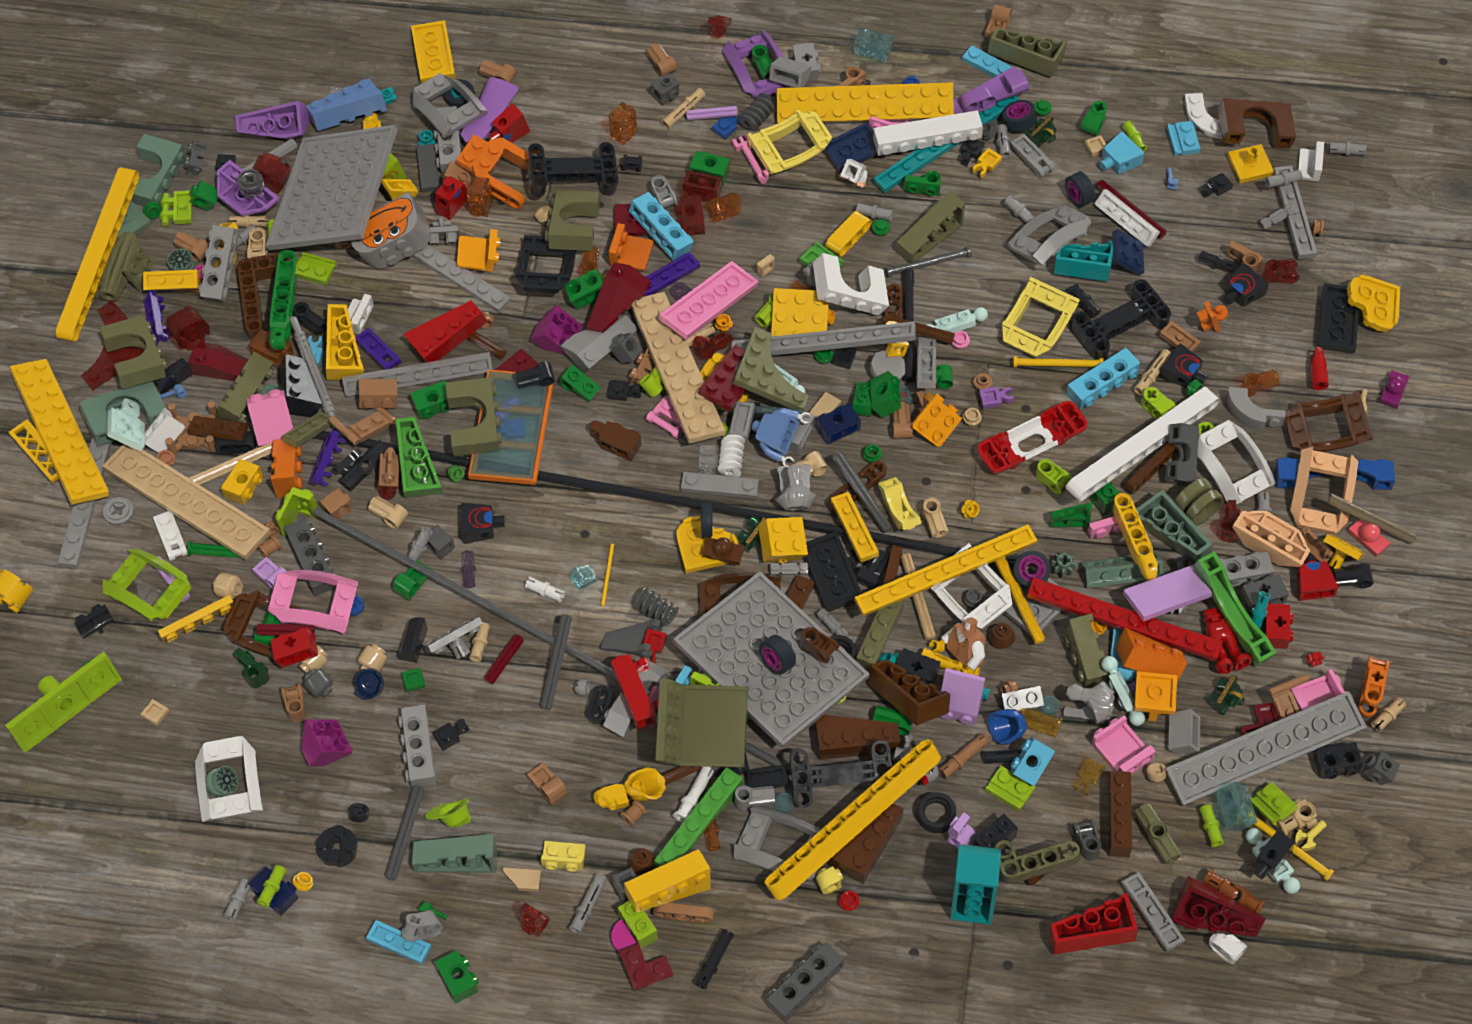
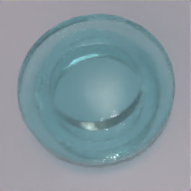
M1051 695L1043 697L1044 705L1040 706L1041 711L1046 715L1055 714L1060 707L1059 700Z
M781 793L776 796L774 805L778 811L787 813L794 808L795 801L790 794Z

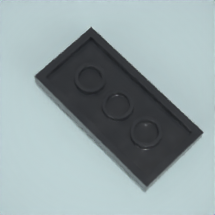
M1323 284L1317 347L1355 353L1359 308L1348 303L1347 286Z
M837 531L806 542L808 555L805 558L826 610L830 612L855 603L854 598L861 595L862 592Z

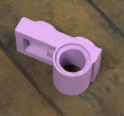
M267 557L252 569L253 573L272 590L277 574L287 572L283 567L276 566Z
M963 813L960 818L956 816L947 831L949 834L947 842L957 849L959 844L968 845L976 834L974 829L968 825L970 816L966 813Z

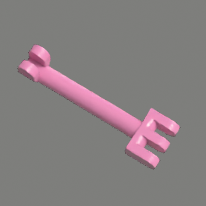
M748 134L744 135L746 141H744L742 136L738 137L739 143H737L736 139H732L731 142L736 152L743 150L760 183H766L769 173L767 169L761 170L749 148Z

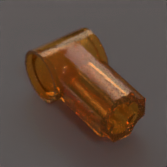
M593 246L592 251L584 250L583 263L581 265L582 275L594 269L598 270L599 248Z
M1274 370L1259 374L1247 373L1244 376L1241 388H1248V397H1252L1257 391L1279 386V375Z

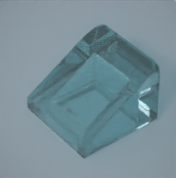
M589 564L574 567L569 575L577 590H581L598 581V577Z

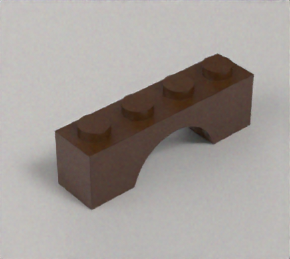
M1110 771L1108 779V799L1110 802L1109 856L1130 857L1132 850L1131 772Z

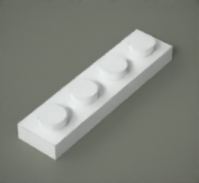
M1107 189L1103 190L1094 203L1147 247L1152 245L1160 231Z

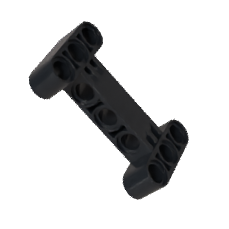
M533 143L528 147L526 164L529 189L533 196L542 197L546 192L548 182L599 181L600 190L604 195L611 196L616 192L619 179L615 149L611 143H601L596 157L545 158L542 145Z
M1140 279L1134 282L1131 294L1133 301L1095 321H1092L1082 311L1073 314L1071 331L1094 360L1103 358V361L1108 358L1110 349L1108 340L1146 320H1149L1157 329H1164L1169 324L1171 310L1146 280Z
M882 739L872 741L870 744L871 759L811 766L809 765L808 753L802 748H794L790 752L789 760L795 803L801 808L809 807L813 802L812 787L867 781L875 783L884 775L877 773V766L879 764H886L887 771L892 768L888 743ZM878 743H883L885 746V750L881 754L875 753L874 750ZM797 752L804 753V760L800 763L795 762L793 759L794 754ZM800 772H804L807 776L803 783L796 781V775ZM807 793L809 796L808 801L800 803L798 801L799 794Z

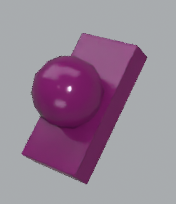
M1391 370L1379 403L1398 409L1409 376Z

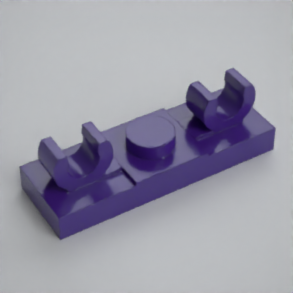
M149 290L144 299L147 322L149 321L152 329L150 333L155 335L157 346L160 340H169L170 335L164 334L168 332L169 327L161 325L163 315L160 312L165 309V305L160 304H162L164 297L156 296L155 290Z
M335 430L328 432L307 484L312 486L319 484L322 487L328 486V483L323 481V477L330 478L332 474L324 472V470L332 463L333 456L331 455L333 451L336 453L342 452V449L337 447V442L342 444L346 442L344 438H338L339 432Z

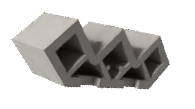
M648 661V671L638 672L647 696H649L654 685L660 687V678H667L669 671L651 661ZM620 692L615 703L606 711L604 716L606 720L603 726L625 737L632 732L635 723L622 692Z

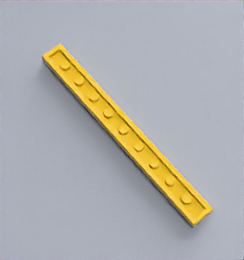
M1028 524L858 595L854 598V601L862 616H866L1032 546L1038 540Z

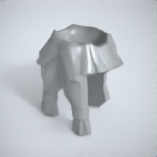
M790 465L789 468L787 466L778 467L777 471L779 473L782 495L775 499V501L784 510L793 511L810 508L818 497L810 491L811 465Z
M1104 681L1091 689L1083 688L1077 684L1069 686L1066 696L1070 700L1084 701L1087 706L1081 709L1066 706L1063 712L1064 717H1079L1095 721L1096 724L1110 719L1114 709L1113 701L1115 697L1113 693L1115 691Z

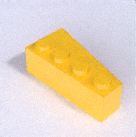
M328 304L326 379L342 380L344 376L364 373L347 305Z
M698 849L625 882V894L636 913L710 890V867Z

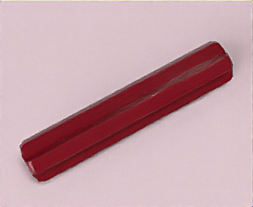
M258 624L256 633L262 636H279L295 632L300 628H308L315 635V626Z
M515 634L484 676L487 683L491 685L495 683L524 642L522 636Z

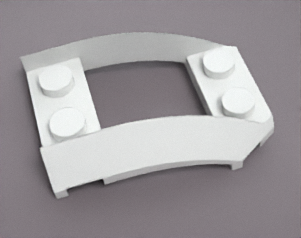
M1230 420L1199 435L1197 458L1204 464L1220 493L1224 495L1228 508L1241 503L1243 500L1276 483L1265 458L1244 429ZM1238 437L1250 453L1259 470L1232 483L1227 472L1211 451Z
M968 543L956 554L972 548L971 545ZM988 565L975 570L996 593L969 614L945 590V587L958 577L931 588L963 623L966 622L967 618H975L978 621L977 628L984 629L1012 606L1010 586Z
M243 736L203 743L195 760L202 822L263 811L255 749ZM244 757L248 792L209 799V792L206 787V764Z

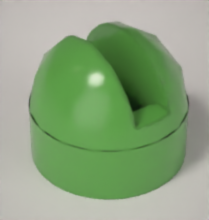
M453 465L449 467L447 474L450 479L457 482L463 478L464 470L460 466Z

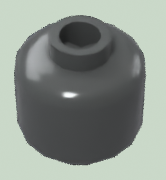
M314 668L304 677V687L315 698L320 696L325 698L333 690L331 688L333 679L323 669L316 670Z

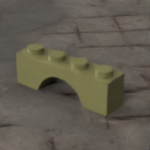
M904 600L877 611L856 657V661L868 673H870V665L879 662L883 655L892 629L897 626L903 613Z

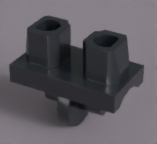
M97 604L92 607L90 614L86 616L81 614L75 618L76 622L74 624L83 639L96 631L101 635L104 633L102 628L114 621L105 604L103 606Z

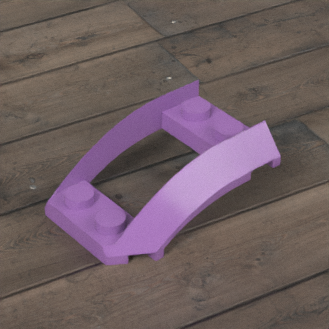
M760 29V35L738 41L734 44H731L728 40L722 50V54L727 57V61L736 73L744 93H751L754 98H757L760 93L771 95L777 92V88L791 87L771 81L770 77L755 83L752 82L741 58L752 55L754 46L759 44L766 46L775 60L780 56L784 57L770 34Z

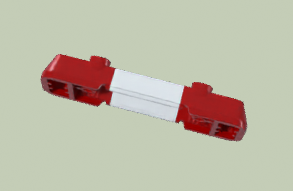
M1064 401L1025 423L982 441L978 445L977 452L988 469L997 475L1008 469L1017 468L1020 463L1054 446L1064 445L1067 440L1086 430L1087 420L1073 402ZM1035 434H1040L1045 439L1043 445L1029 452H1023L1018 447L1020 441Z

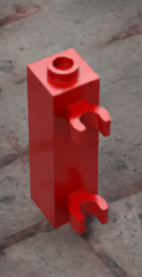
M630 654L617 656L614 660H611L612 670L637 730L655 724V713H658L659 699L650 703L638 675V672L649 670L646 657L633 663Z

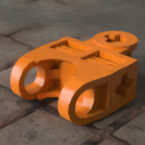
M1372 656L1368 657L1358 710L1363 717L1371 718L1376 714L1378 704H1380L1384 694L1389 660L1381 661L1373 659ZM1364 704L1372 706L1373 712H1365L1362 706Z

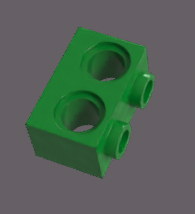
M594 269L576 279H572L565 285L570 302L577 310L597 300L604 277L597 269Z

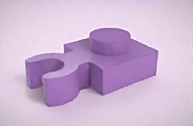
M998 387L979 389L982 408L1000 407L1002 401L1012 403L1014 396L1006 395L1011 394L1012 388L1006 387L1002 391H999Z

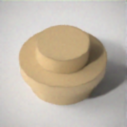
M969 408L964 412L963 421L965 424L976 426L981 422L982 415L978 409Z

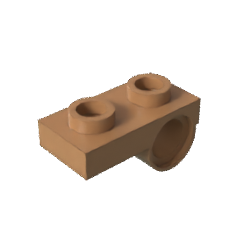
M994 5L990 22L985 31V37L991 38L997 27L1007 28L1012 16L1011 8Z
M850 66L846 70V80L838 86L865 85L866 72L857 66Z
M1231 241L1226 252L1227 257L1240 264L1244 262L1255 272H1258L1262 266L1264 257L1260 256L1257 252L1245 248L1242 244Z
M544 763L527 774L529 780L551 806L568 795L564 783L558 776H554Z

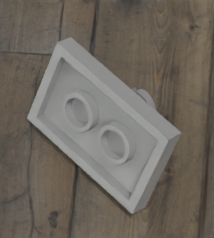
M472 617L422 647L425 653L438 654L446 649V644H449L456 659H459L471 652L462 635H471L480 630L479 626L483 622L480 617Z

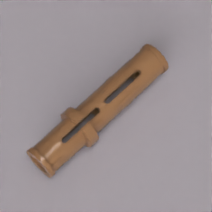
M981 733L959 753L953 754L950 760L938 769L941 777L945 775L943 778L947 779L957 769H962L969 759L990 743L988 736Z

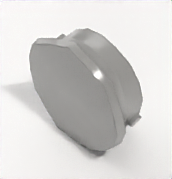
M886 350L875 353L870 364V373L874 378L887 371L897 376L899 380L905 375V362L901 356L887 357Z

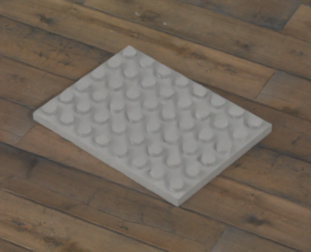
M390 125L303 138L265 245L267 249L277 250L363 239L398 131L396 126Z
M761 571L673 638V643L715 684L748 687L747 715L782 749L870 676L840 645L839 649L832 653L828 663H822L816 657L802 650L800 639L805 628L813 627L826 636H830ZM772 635L784 638L790 644L796 656L794 667L782 675L775 674L768 669L759 653V645Z

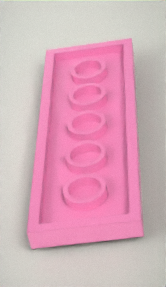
M731 261L660 313L659 320L687 340L755 289L759 281Z

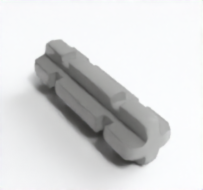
M1290 203L1284 206V209L1281 208L1270 214V217L1261 219L1263 227L1267 229L1272 226V223L1276 224L1285 219L1286 215L1295 213L1294 206Z
M772 563L770 565V572L777 575L779 573H782V575L797 574V572L807 574L808 563H800V565H797V563H781V565L779 563Z
M822 608L817 612V618L821 622L823 621V624L833 634L848 636V632L841 628V625L831 615H828L829 612L826 609Z

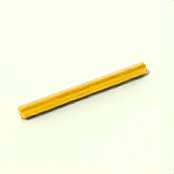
M1003 557L994 561L1004 582L1010 586V594L1035 644L1043 643L1045 636L1006 558Z

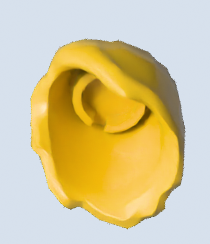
M650 767L633 771L624 783L628 796L632 800L639 802L658 799L662 797L666 789L664 777L657 769Z

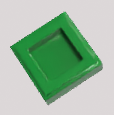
M421 667L401 672L406 692L426 688Z

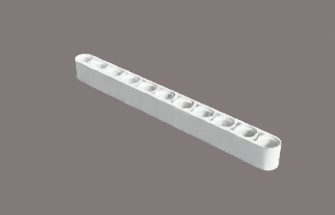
M1203 387L1073 477L1065 489L1079 502L1085 500L1168 441L1169 424L1185 423L1192 425L1212 411L1218 405L1220 399L1207 387Z

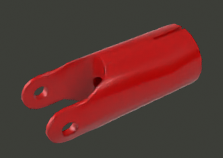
M1317 347L1315 354L1311 355L1310 374L1314 390H1325L1329 387L1324 350L1320 347Z

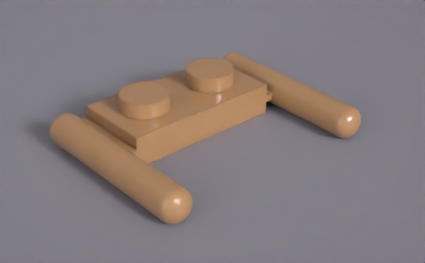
M374 408L377 412L351 425L349 429L335 416H331L329 422L356 446L360 442L362 443L389 428L391 424H396V418L385 408Z
M1304 674L1268 689L1280 720L1300 712L1290 689L1310 680L1309 675Z

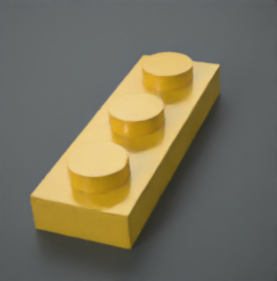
M198 270L143 272L144 291L199 289Z

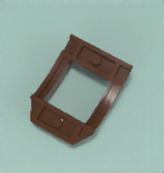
M1359 390L1346 396L1343 394L1320 401H1297V404L1285 413L1286 424L1293 448L1303 450L1313 447L1314 451H1330L1373 440ZM1345 411L1351 436L1331 441L1312 442L1306 417Z
M743 572L718 575L700 583V617L720 603V585L745 583L757 573ZM763 573L781 590L780 581L782 577L780 575Z
M255 590L254 593L250 594L242 593L237 595L223 630L235 643L273 658L272 646L257 642L243 635L255 607L257 606L268 611L271 597L260 593L259 590ZM294 605L289 606L291 609H303Z

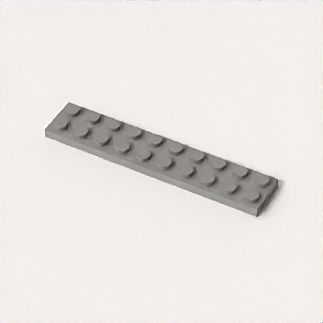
M1347 691L1169 766L1165 770L1181 805L1185 806L1315 751L1318 748L1362 731L1367 726L1350 692Z

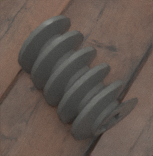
M760 93L754 102L747 107L746 111L738 117V121L743 127L756 131L758 126H761L762 122L766 121V117H769L775 111L770 96Z
M645 586L637 596L636 609L642 610L650 618L659 619L663 626L669 625L676 617L679 607L673 610L674 603L671 602L666 605L668 599L664 598L660 601V594L654 598L655 591L652 590L647 593L649 587Z

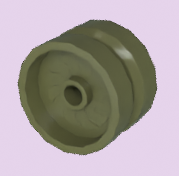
M1200 478L1189 484L1178 495L1174 503L1198 526L1217 512L1223 504L1224 498L1217 490H1212V485L1205 478Z

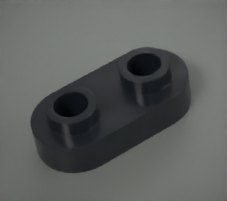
M598 686L592 693L587 716L593 724H601L606 720L604 718L605 713L610 708L613 700L612 690L608 686ZM601 696L606 697L604 700L600 699ZM597 713L601 714L600 717H595L594 715Z

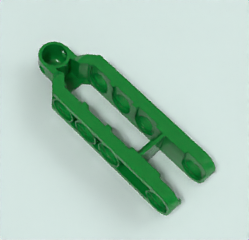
M290 250L281 251L277 261L270 312L269 344L275 350H285L286 341H290L292 325L290 318L293 317L297 288V256L295 252ZM285 258H290V259H292V260H291V261H284L283 259H285Z

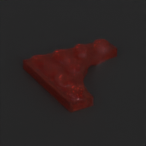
M113 300L97 309L105 325L128 319ZM104 346L96 362L81 377L93 391L116 376L115 363L136 358L145 350L140 347L129 346L107 352Z

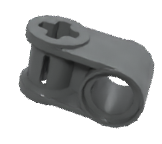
M1089 819V822L1080 824L1073 823L1074 837L1079 845L1082 857L1089 861L1097 859L1100 853L1101 841L1094 819ZM1087 846H1093L1095 850H1089Z

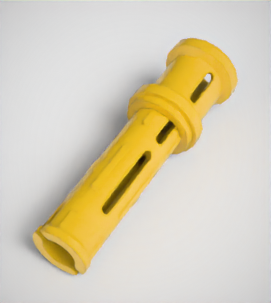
M924 648L921 654L940 661V668L957 670L961 667L965 669L960 661L953 660L927 648ZM977 667L975 670L972 669L971 674L979 676L981 667Z

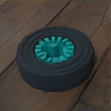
M458 79L475 95L474 87L470 82ZM451 88L443 93L445 102L451 107L456 106L458 109L468 103L462 95H459L460 93L455 88Z
M703 503L701 505V535L703 538H711L713 532L712 504Z

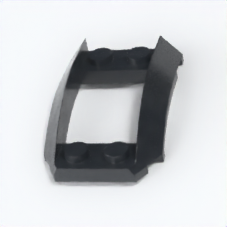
M524 235L519 266L515 273L524 291L558 293L571 279L576 250L549 249V242L545 241V236ZM532 254L566 256L563 274L529 272Z

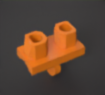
M1207 301L1204 303L1205 308L1196 312L1204 332L1214 328L1215 332L1221 330L1218 321H1223L1227 318L1228 310L1223 305H1218L1212 310L1210 302Z

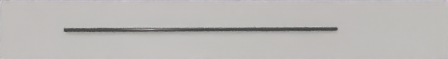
M315 508L313 512L315 516L544 641L555 645L556 638L321 509ZM566 644V653L616 679L612 668ZM745 742L746 751L773 766L786 765L787 773L791 775L790 765ZM800 772L796 775V778L804 782L807 776L805 773Z

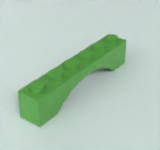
M1214 551L1199 559L1194 565L1195 570L1212 591V598L1244 651L1251 656L1254 667L1270 660L1277 652L1267 636L1257 627L1245 611L1216 552Z
M725 768L655 858V869L691 853L711 822L734 801L736 789L739 786H743V778L729 768Z

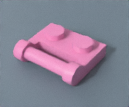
M665 395L653 411L648 413L646 420L657 424L670 432L674 438L678 439L684 431L670 398ZM661 415L662 417L676 424L677 427H674L673 425L669 424L668 422L664 421L658 416Z

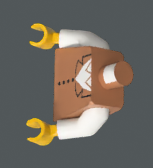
M970 617L966 619V622L954 625L942 636V640H932L929 643V647H936L933 652L942 653L945 649V644H947L946 648L965 667V669L960 667L956 671L971 674L972 669L975 670L977 666L983 665L985 635L977 628L978 621Z

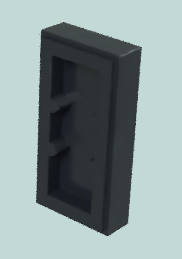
M786 765L746 770L747 786L750 788L789 786Z

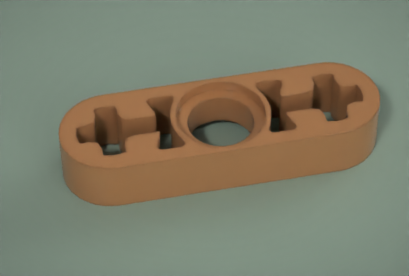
M666 903L654 907L653 915L662 919L708 924L713 922L714 910L708 907Z

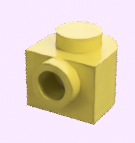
M832 866L818 871L815 880L823 894H829L842 888L841 880L843 877L838 868L835 869Z

